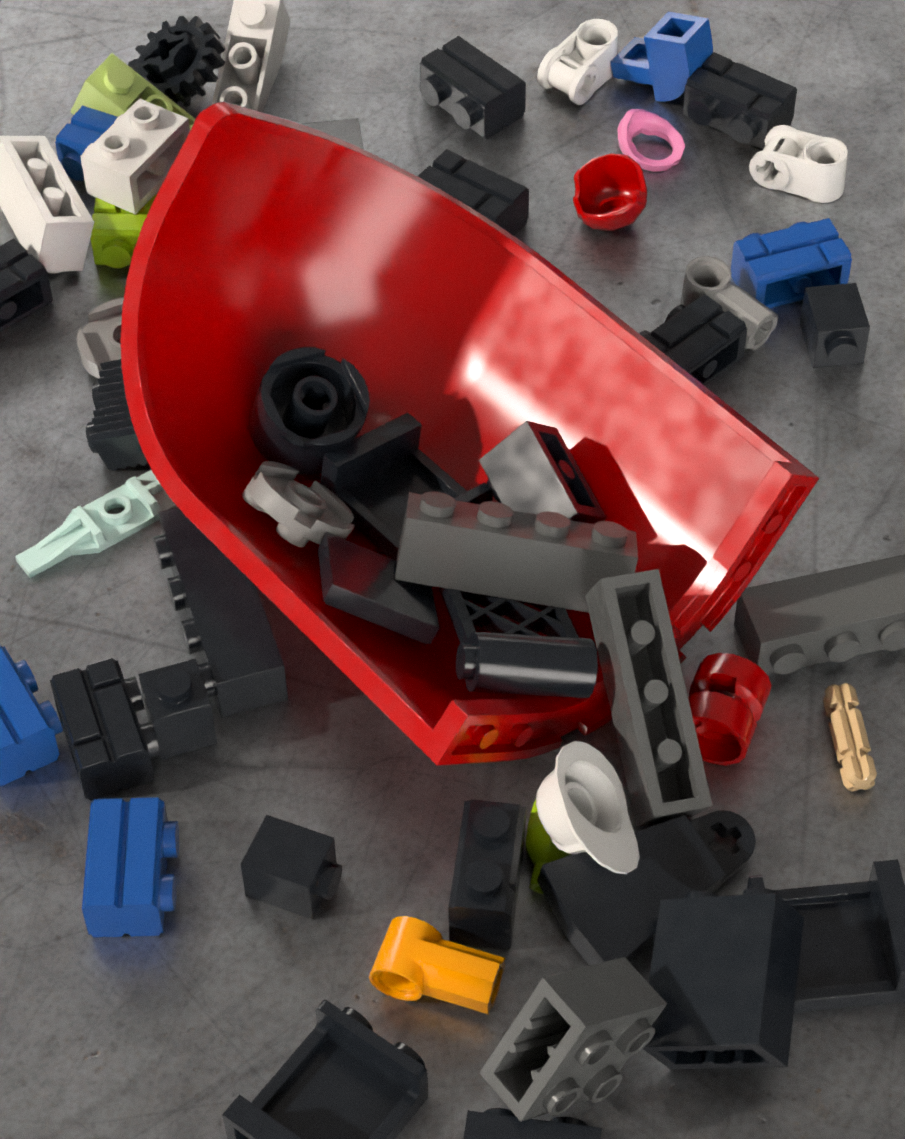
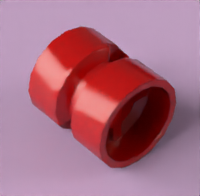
M729 653L707 655L700 661L691 683L688 699L702 760L710 764L727 766L737 764L746 757L756 730V722L761 718L772 687L770 679L760 666L747 658Z

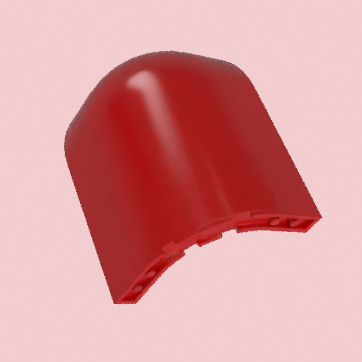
M218 102L209 106L196 117L194 125L174 163L171 165L141 228L133 251L125 286L121 320V363L125 395L132 424L142 452L153 474L169 498L183 514L437 766L513 761L535 757L560 748L562 743L560 737L575 729H578L586 736L613 720L598 651L596 684L589 698L469 692L465 680H459L456 675V654L460 641L439 587H432L440 628L431 644L421 643L325 604L323 602L318 555L320 544L310 540L305 547L291 544L276 531L279 522L269 514L249 505L242 497V493L264 461H268L259 452L252 440L249 430V414L261 381L270 365L278 356L297 348L315 347L326 350L325 356L331 357L340 363L343 358L350 362L364 378L370 396L366 420L358 437L408 412L422 424L418 449L467 491L482 483H487L488 477L479 459L526 420L556 427L607 517L604 521L620 524L627 530L636 532L638 561L635 573L659 569L680 664L687 658L680 649L702 626L711 633L756 575L819 480L817 475L518 238L471 207L414 174L364 149L311 127L227 102ZM297 474L294 481L310 488L315 480L319 483L321 482V474ZM493 497L492 502H498V501ZM356 527L352 529L346 538L347 541L386 556ZM471 599L468 600L469 602H471V603H473V604H475V605H477V606H480V607H482V608H485V607H486V606L481 605V604H479V603H477V602H475V601H473V600H471ZM524 603V605H526V606H528V607H530V608H533V609H535V610H537V611H539V612L542 611V610H540V609H538V608H536V607H534V606H531V605H529V604H527V603ZM566 609L579 638L592 639L596 647L589 613ZM505 615L502 616L503 618H505V619H507V620H509V621H511V622H513V623H515V624H517V625L520 624L519 622H517V621H515V620H513V619H511V618H509V617H507V616H505ZM483 628L480 629V630H478V631H476V632H487V633H491V632H489V631H487V630H485V629H483ZM537 632V633H536V634H539V635H541V636H547V635H545V634H543V633H541V632Z

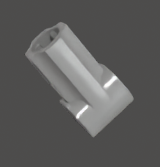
M701 256L691 260L686 266L680 305L688 306L705 294L720 304L724 312L728 310L745 322L747 327L746 349L755 351L766 343L769 335L776 328L779 315L730 281L732 273L724 261L711 256Z

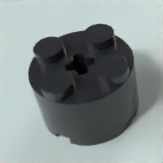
M315 347L293 349L281 354L274 360L261 381L249 414L250 434L259 452L268 461L282 463L298 470L299 475L321 474L323 454L343 447L358 437L366 420L370 403L366 382L355 366L344 358L340 363L331 357L325 356L326 350Z

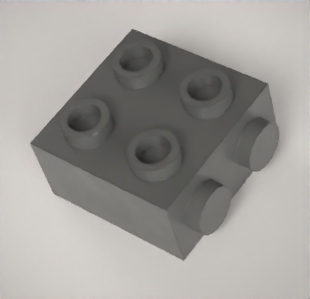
M625 957L543 977L479 1073L520 1122L547 1113L551 1116H558L572 1105L591 1100L592 1103H598L607 1098L622 1081V1075L619 1072L629 1057L642 1050L653 1038L655 1029L652 1025L667 1003Z

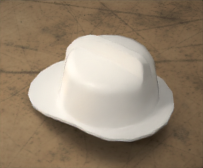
M573 741L563 746L556 757L555 769L544 778L537 791L536 807L539 819L546 832L550 835L551 841L559 850L572 855L587 852L598 864L614 873L628 874L637 868L640 855L627 812L622 783L614 767L599 750L588 743Z

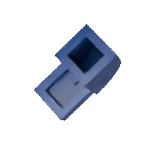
M668 11L644 38L634 37L610 61L613 78L633 81L637 84L653 85L655 101L666 102L678 98L685 92L687 79L698 68H701L702 64L713 53L709 18Z

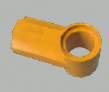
M398 916L391 920L370 972L369 980L377 990L398 1000L416 1001L421 999L423 994L488 1014L490 1009L493 1008L500 990L505 969V958L444 940L441 933L429 923L413 917Z

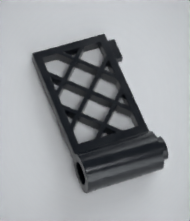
M439 587L460 641L456 654V675L459 680H465L469 692L589 698L596 684L598 668L595 643L592 639L579 638L565 608ZM471 599V600H473V601H475V602H477V603H479V604H481V605H484V606H486V607H485V608H482V607H480V606H477V605H475V604L469 602L468 600ZM524 603L534 606L542 611L539 612L533 608L524 605ZM505 615V616H507V617H509V618H511V619H513V620L519 622L520 624L517 625V624H515V623H513V622H511V621H509V620L503 618L502 616ZM483 628V629H485V630H487V631H489V632H491V633H487V632H476V631H478V630H480V629ZM537 632H541V633H543V634H545V635H547V636H541V635L536 634V633H537Z

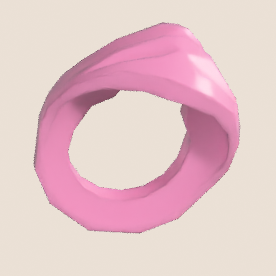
M631 109L625 113L617 129L619 148L623 155L630 156L640 164L642 169L651 172H661L678 165L685 150L682 135L666 119L644 109ZM640 133L656 135L665 139L670 144L672 154L661 160L646 158L637 151L632 140Z

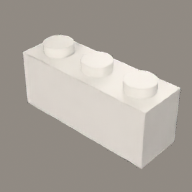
M0 136V207L19 243L27 250L29 255L32 254L42 263L50 274L83 271L94 221L45 136Z

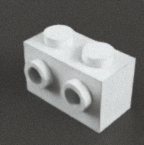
M143 99L137 100L124 114L115 120L114 124L94 143H91L80 156L87 194L136 214L159 191L171 165L174 163L190 132L188 118Z

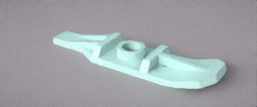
M152 470L137 478L135 476L129 478L124 485L83 507L78 506L72 509L59 528L35 546L16 555L15 558L29 578H32L70 556L100 553L158 521V512L177 508V506L169 498ZM113 508H124L119 514L107 513Z

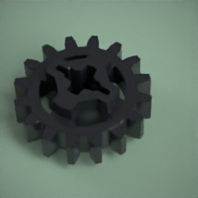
M179 16L175 26H171L165 21L162 23L160 31L157 33L150 31L147 34L149 43L146 46L138 45L135 48L140 55L139 58L128 63L129 67L176 104L181 101L185 107H188L193 96L198 94L203 97L206 94L203 87L206 82L211 83L218 80L213 71L224 66L225 61L220 54L226 49L219 40L221 37L208 22L203 23L198 16H194L188 22L184 16Z

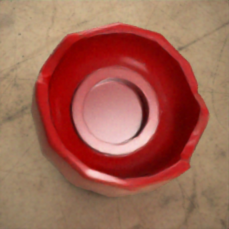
M609 153L592 158L579 168L574 175L575 196H573V203L578 218L583 221V224L595 230L615 231L633 224L646 207L648 190L643 170L640 164L628 155Z

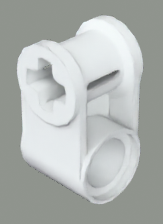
M591 19L581 23L570 36L545 55L538 69V84L546 89L554 87L568 94L570 101L576 105L586 103L598 88L613 77L610 61L618 52V30L616 26L604 19Z
M779 125L773 127L768 132L764 141L765 148L763 151L757 152L750 161L749 171L751 176L759 185L765 188L795 194L818 203L833 202L843 195L848 150L846 145L838 139L822 137L797 130L790 126ZM781 139H785L782 145L778 144ZM775 169L778 170V173L773 176L772 174Z

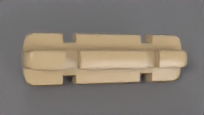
M849 683L841 685L832 684L825 689L823 703L826 716L831 719V722L828 724L837 761L843 766L840 769L843 785L852 792L860 789L868 790L874 786L877 772L873 758L868 755L871 748L862 713L856 708L859 705L856 689Z

